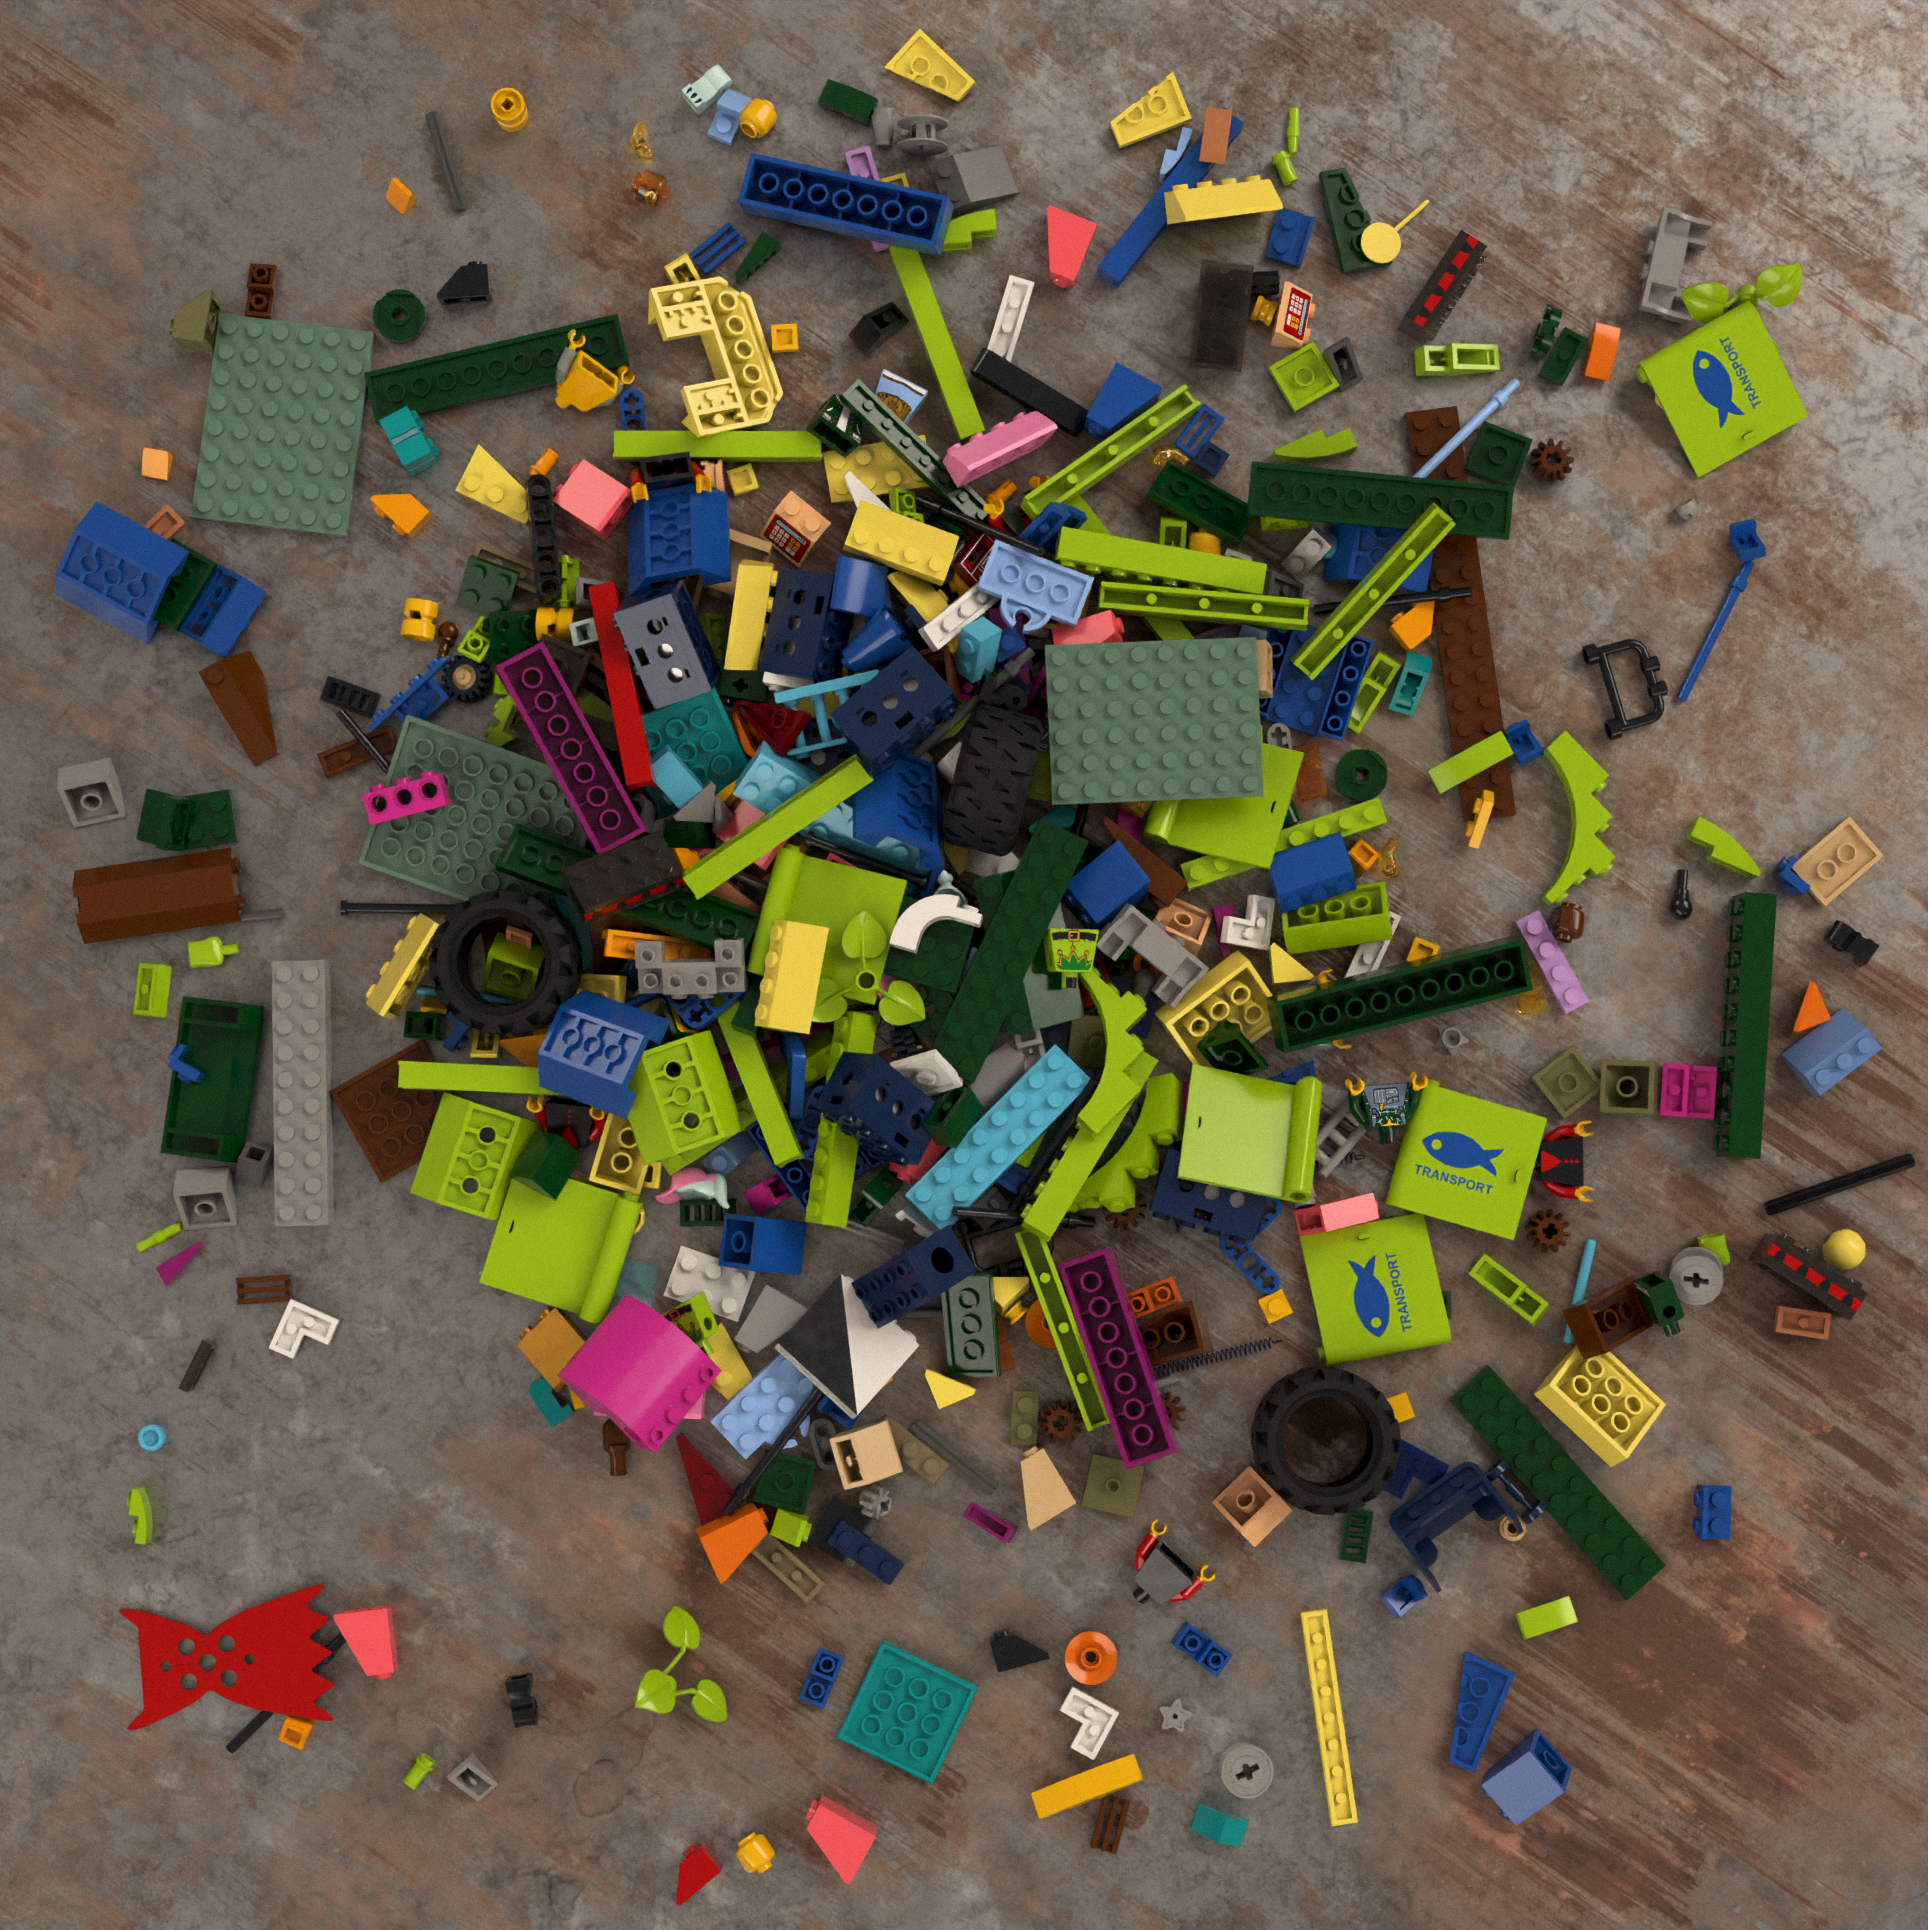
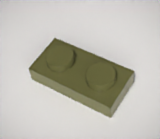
M1012 1390L1010 1444L1037 1445L1039 1391Z

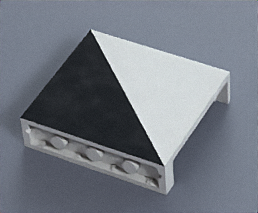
M840 1274L774 1348L848 1416L854 1419L919 1347V1344L916 1342V1337L906 1329L903 1331L896 1324L897 1320L878 1329L870 1319L862 1301L855 1294V1289L851 1284L854 1280L849 1276L844 1277Z

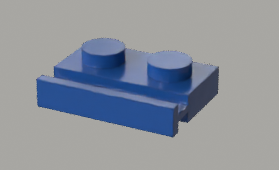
M1286 208L1278 210L1264 258L1286 265L1290 264L1300 269L1315 217L1305 216L1303 213Z

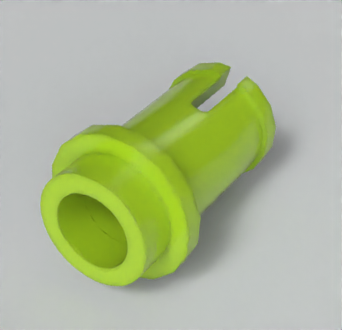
M1286 150L1272 156V166H1276L1283 186L1290 185L1298 180L1290 161L1291 155L1287 154Z
M425 1753L417 1756L416 1763L403 1778V1782L410 1788L417 1789L428 1772L434 1770L435 1761L433 1758Z

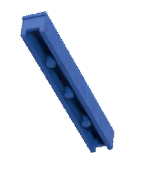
M1234 115L1231 116L1227 149L1240 134V128L1243 126V122ZM1202 135L1097 267L1096 274L1103 277L1114 287L1118 288L1168 225L1164 192L1173 191L1172 186L1188 184V189L1197 188V183L1202 182L1216 164L1199 161Z

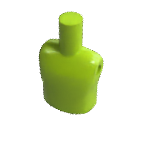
M216 936L189 941L188 950L191 968L221 966L225 955L239 954L238 943L222 945L221 939Z
M1712 1233L1697 1237L1699 1247L1712 1251L1718 1256L1723 1266L1730 1263L1725 1233Z

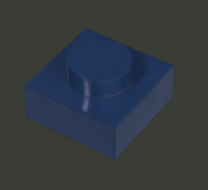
M1207 441L1193 464L1215 478L1230 454Z

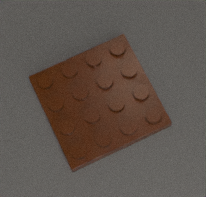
M424 1039L419 1040L330 1090L380 1183L420 1162L443 1092L454 1095L453 1091L402 1089L398 1087V1061L437 1063Z

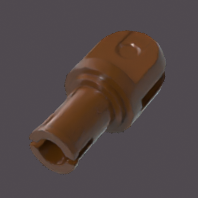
M608 1419L604 1423L602 1431L604 1450L610 1453V1475H627L625 1451L630 1448V1438L611 1419Z

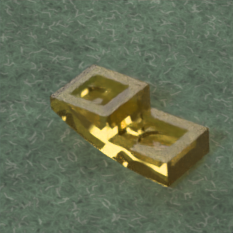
M1536 958L1528 959L1533 990L1515 995L1520 1015L1547 1011L1544 988L1540 983Z

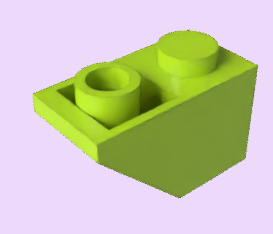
M778 1508L770 1535L800 1547L802 1541L807 1542L812 1524L808 1523V1515Z

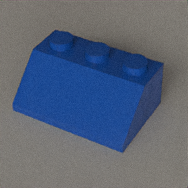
M219 565L179 631L225 658L227 653L234 648L235 641L241 631L248 626L249 619L255 609L262 604L266 592L243 576Z
M1340 832L1276 852L1271 869H1268L1272 894L1282 913L1356 889L1353 868Z

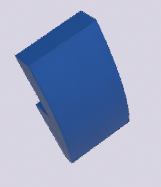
M1187 1621L1171 1641L1176 1648L1194 1659L1216 1677H1218L1233 1656Z
M819 1648L799 1700L824 1709L844 1657Z

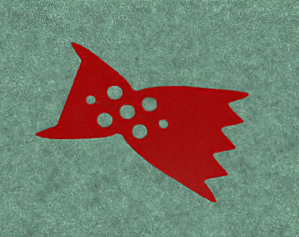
M324 1585L304 1588L251 1607L224 1621L208 1635H203L185 1624L154 1614L130 1609L119 1610L121 1615L138 1627L144 1703L143 1712L127 1729L136 1730L164 1719L196 1702L209 1690L214 1691L227 1700L253 1709L313 1720L333 1721L334 1718L317 1706L314 1701L333 1688L335 1684L312 1671L317 1664L332 1654V1651L310 1639V1636L330 1619L307 1607V1604L322 1590ZM224 1635H229L234 1640V1648L230 1652H223L218 1646L219 1639ZM186 1638L193 1641L195 1648L192 1654L183 1655L179 1652L178 1644L182 1639ZM210 1654L215 1658L216 1665L211 1671H204L200 1664H197L203 1655ZM247 1654L254 1656L252 1664L245 1662L244 1658ZM164 1661H168L171 1664L169 1671L161 1669V1664ZM226 1670H232L237 1675V1682L231 1687H226L221 1682V1675ZM190 1673L197 1678V1685L193 1690H185L181 1686V1678L185 1674Z

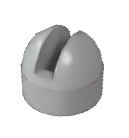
M1694 498L1683 502L1675 508L1678 515L1684 520H1691L1690 514L1694 518L1698 514V506Z

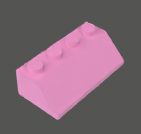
M1037 410L1028 414L1026 411H1023L1016 415L1012 422L1008 424L1001 422L992 427L991 432L985 435L980 432L971 437L969 443L963 446L961 443L953 445L947 450L948 453L942 462L955 485L959 488L1045 446L1058 427L1056 423Z

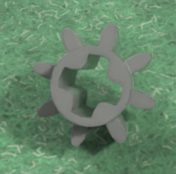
M872 1484L871 1488L864 1489L859 1497V1504L864 1507L861 1513L877 1520L880 1516L886 1515L892 1505L891 1499L887 1497L890 1491Z

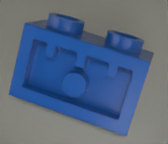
M1698 1484V1489L1693 1494L1694 1506H1697V1517H1693L1692 1521L1693 1533H1696L1697 1538L1701 1540H1730L1732 1486Z

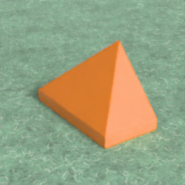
M1810 981L1793 1028L1792 1034L1799 1035L1831 1020L1815 982Z

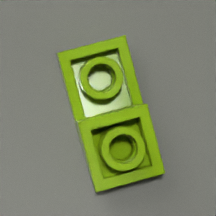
M899 488L888 490L892 512L924 523L923 514L916 513L915 491Z
M483 615L480 616L474 628L468 631L457 649L458 653L478 663H481L490 653L489 629H485L483 626V620L487 617Z
M138 1486L132 1488V1492L128 1493L126 1508H129L128 1515L139 1517L138 1520H135L132 1535L136 1536L135 1544L146 1545L152 1542V1511L145 1488Z
M1569 1596L1515 1614L1524 1640L1578 1622Z

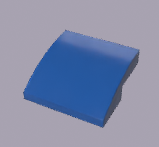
M1050 502L1018 537L1044 547L1045 551L1054 555L1057 534L1060 528L1063 526L1079 529L1087 520L1085 512L1059 502Z
M838 556L830 608L846 614H857L871 619L883 606L888 568L859 559Z

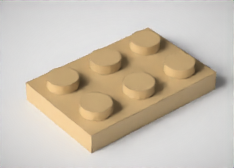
M1849 816L1803 854L1790 870L1810 885L1808 889L1810 894L1822 907H1825L1884 855Z

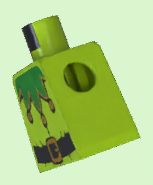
M1047 929L1043 937L1048 972H1062L1061 988H1077L1078 973H1089L1092 971L1099 930Z
M704 1291L661 1314L686 1334L707 1356L714 1352L707 1338L718 1332V1326Z

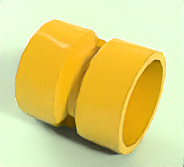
M506 87L494 93L491 99V109L497 124L507 132H516L525 127L528 122L529 113L523 96L519 91Z
M406 598L403 614L407 618L402 621L400 636L413 640L434 641L436 626L433 624V620L438 617L439 604L424 599Z
M538 607L536 613L537 640L541 641L544 635L543 641H553L555 638H558L560 642H573L569 624L577 622L576 609L560 608L559 611H555L553 607Z

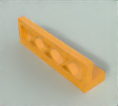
M611 929L602 931L601 939H605L604 956L635 960L634 942L636 940L657 941L664 939L665 960L711 958L712 950L677 937Z

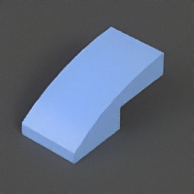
M1182 127L1177 150L1166 149L1158 178L1159 182H1164L1182 160L1189 145L1193 129Z

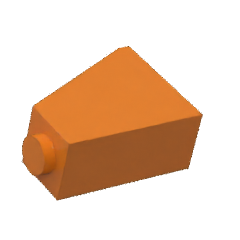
M753 1502L736 1509L732 1516L726 1514L695 1529L720 1584L729 1578L768 1533L764 1525L769 1522L763 1508L757 1509Z

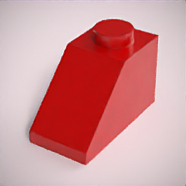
M703 1841L697 1846L695 1843L691 1844L682 1852L684 1857L681 1859L676 1895L678 1906L682 1905L722 1870L723 1866Z

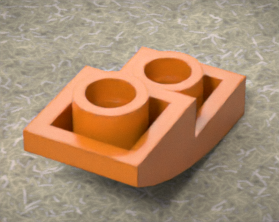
M1599 322L1594 323L1587 346L1590 349L1583 368V375L1609 381L1616 357L1621 328Z
M1173 1276L1127 1293L1136 1318L1182 1301Z

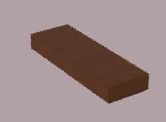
M391 725L366 734L384 756L394 753L398 741ZM356 739L317 754L327 779L374 761Z

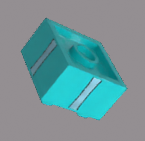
M406 406L379 420L402 465L411 477L439 464L436 457L440 456L437 447L434 446L431 438L426 439L422 432L425 425L422 419H419L416 410L410 411Z

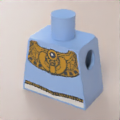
M883 369L875 395L908 425L927 400L928 391Z

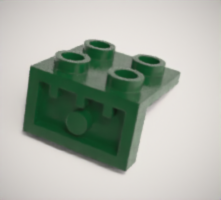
M146 789L137 840L155 844L156 848L161 850L183 851L193 800L153 789Z

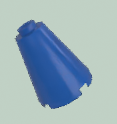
M883 605L842 651L843 658L840 660L849 672L852 670L855 673L862 672L900 656L911 646L916 648L913 644V638L901 620L891 617V614L894 612L888 605Z

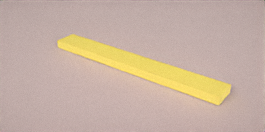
M1327 1609L1301 1611L1300 1618L1331 1826L1358 1823Z

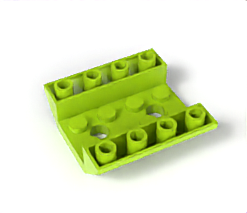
M710 1030L643 1052L627 1087L637 1094L627 1117L644 1166L745 1131ZM671 1062L676 1063L680 1068L679 1075L674 1078L670 1077L666 1072V1067ZM688 1113L694 1114L697 1117L698 1122L693 1129L686 1127L684 1124V1117Z
M443 1092L410 1193L485 1219L499 1221L512 1180L509 1174L534 1132H543L539 1122ZM485 1127H490L495 1131V1137L490 1142H483L480 1139V1131ZM467 1178H474L478 1182L477 1189L472 1193L463 1190L462 1184Z

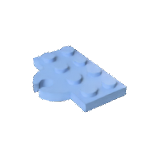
M995 540L977 590L1001 599V617L1011 629L1016 624L1015 615L1018 613L1026 614L1029 622L1023 626L1022 634H1029L1044 628L1050 618L1075 628L1094 578Z
M778 1353L717 1411L709 1421L747 1459L765 1441L770 1445L775 1442L817 1386L782 1354ZM809 1415L799 1426V1433L804 1437L808 1434L810 1427ZM790 1438L783 1449L791 1448L798 1444L793 1438Z

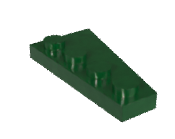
M1346 168L1321 171L1318 177L1341 274L1390 266L1393 263L1392 261L1383 264L1376 263L1368 259L1362 251L1361 236L1363 231L1371 225V218L1367 210L1364 211L1359 201L1360 196Z

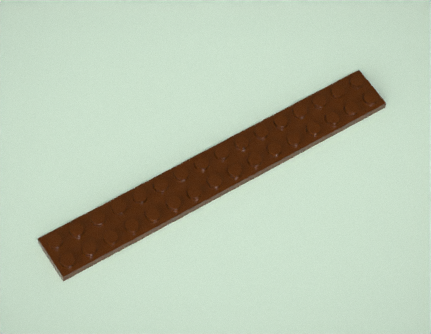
M1457 406L1405 413L1413 475L1460 430ZM1461 443L1426 478L1468 482L1463 444ZM1446 535L1434 548L1428 581L1429 590L1435 591L1439 590V587L1450 586V589L1471 586L1472 597L1451 599V602L1446 603L1435 601L1433 613L1454 757L1499 731H1502L1504 734L1477 540L1476 537ZM1508 758L1458 784L1463 822L1474 820L1476 813H1473V806L1476 798H1481L1483 790L1494 792V805L1489 819L1516 815Z

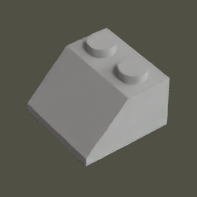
M110 757L58 769L57 789L74 828L126 817L119 778Z
M229 1166L176 1171L173 1196L184 1230L237 1225L235 1184Z

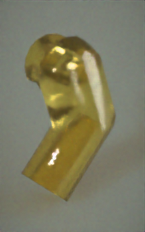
M636 121L630 138V146L637 157L647 160L653 154V148L648 146L644 139L648 124Z
M1174 445L1157 446L1150 455V460L1156 465H1160L1163 460L1171 459L1179 466L1184 467L1190 459L1188 455Z
M1392 838L1388 839L1379 854L1378 862L1384 875L1396 878L1400 874L1401 869L1397 866L1394 855L1401 844Z

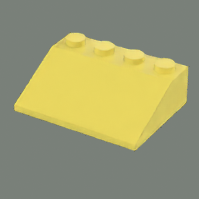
M422 913L418 917L414 916L407 926L408 934L404 940L401 938L395 945L393 952L396 954L391 962L387 961L383 965L379 973L382 977L377 985L373 984L366 994L368 1000L365 1004L383 1017L398 1020L417 989V985L420 984L429 969V958L434 950L431 948V944L436 930L441 926L439 923Z
M1236 950L1192 986L1175 1008L1165 1004L1154 1014L1191 1064L1213 1068L1197 1049V1043L1223 1019H1227L1253 1044L1272 1029L1266 997L1273 995L1251 962Z
M1577 1344L1550 1372L1534 1393L1546 1407L1610 1467L1617 1465L1630 1456L1666 1406L1657 1395L1610 1351L1583 1360Z

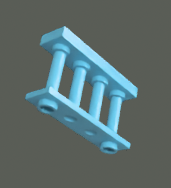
M877 669L774 693L776 704L783 703L785 708L797 711L799 699L809 697V701L813 702L822 743L806 746L802 730L795 741L796 749L789 750L788 756L795 755L796 760L811 757L810 751L847 743L843 738L832 740L823 699H825L824 694L835 691V696L839 697L841 706L850 698L851 687L860 685L862 688L879 674L880 670Z

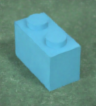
M983 616L961 628L955 660L956 672L972 683L981 678L985 668L993 672L1002 629Z
M667 744L651 757L656 784L663 791L661 796L670 806L675 804L680 809L703 790L702 782Z

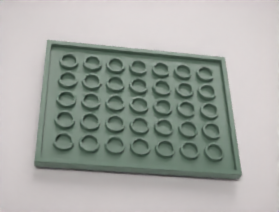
M219 313L191 517L193 519L348 538L368 392L364 373L371 370L375 341L374 332Z
M1256 637L1044 646L1051 805L1264 796Z
M407 714L384 786L385 788L395 786L394 780L409 777L410 782L420 779V773L434 770L435 775L444 774L452 804L370 825L358 864L462 901H468L469 897L486 891L507 890L543 899L546 903L559 910L552 891L495 870V864L517 823L586 848L588 838L547 764ZM428 783L426 792L430 797H434L437 793V788L433 783ZM404 789L401 793V799L404 803L409 804L412 795L408 790ZM380 796L377 808L383 811L386 808V800Z

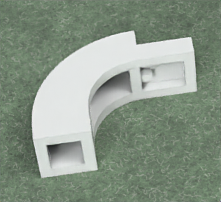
M948 894L929 896L911 905L901 915L893 929L889 944L891 947L917 954L922 935L931 924L940 920H954L980 928L983 915L978 913V908L969 905H963V909L959 908L960 896Z

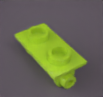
M561 555L558 558L561 591L558 600L553 604V608L555 610L560 608L580 610L576 605V578L579 577V558Z

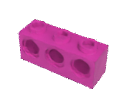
M432 770L420 773V779L410 782V778L405 777L394 780L395 786L385 788L384 783L368 787L369 793L362 794L370 825L452 804L444 774L435 775V771ZM428 783H433L437 788V793L434 797H430L426 792ZM404 789L408 790L412 795L409 804L404 803L401 799V793ZM379 796L386 800V808L383 811L376 806V799Z

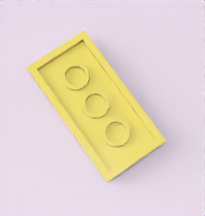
M925 435L918 436L926 443ZM884 442L858 446L846 458L834 450L823 452L832 505L854 501L851 493H849L844 477L847 471H850L877 497L889 495L888 490L893 488L910 491L931 488Z

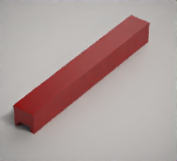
M614 581L590 586L588 588L626 786L630 791H635L636 788L651 785V787L657 786L631 655H628L624 649V638L621 631H618L613 623V613L621 604L619 590Z

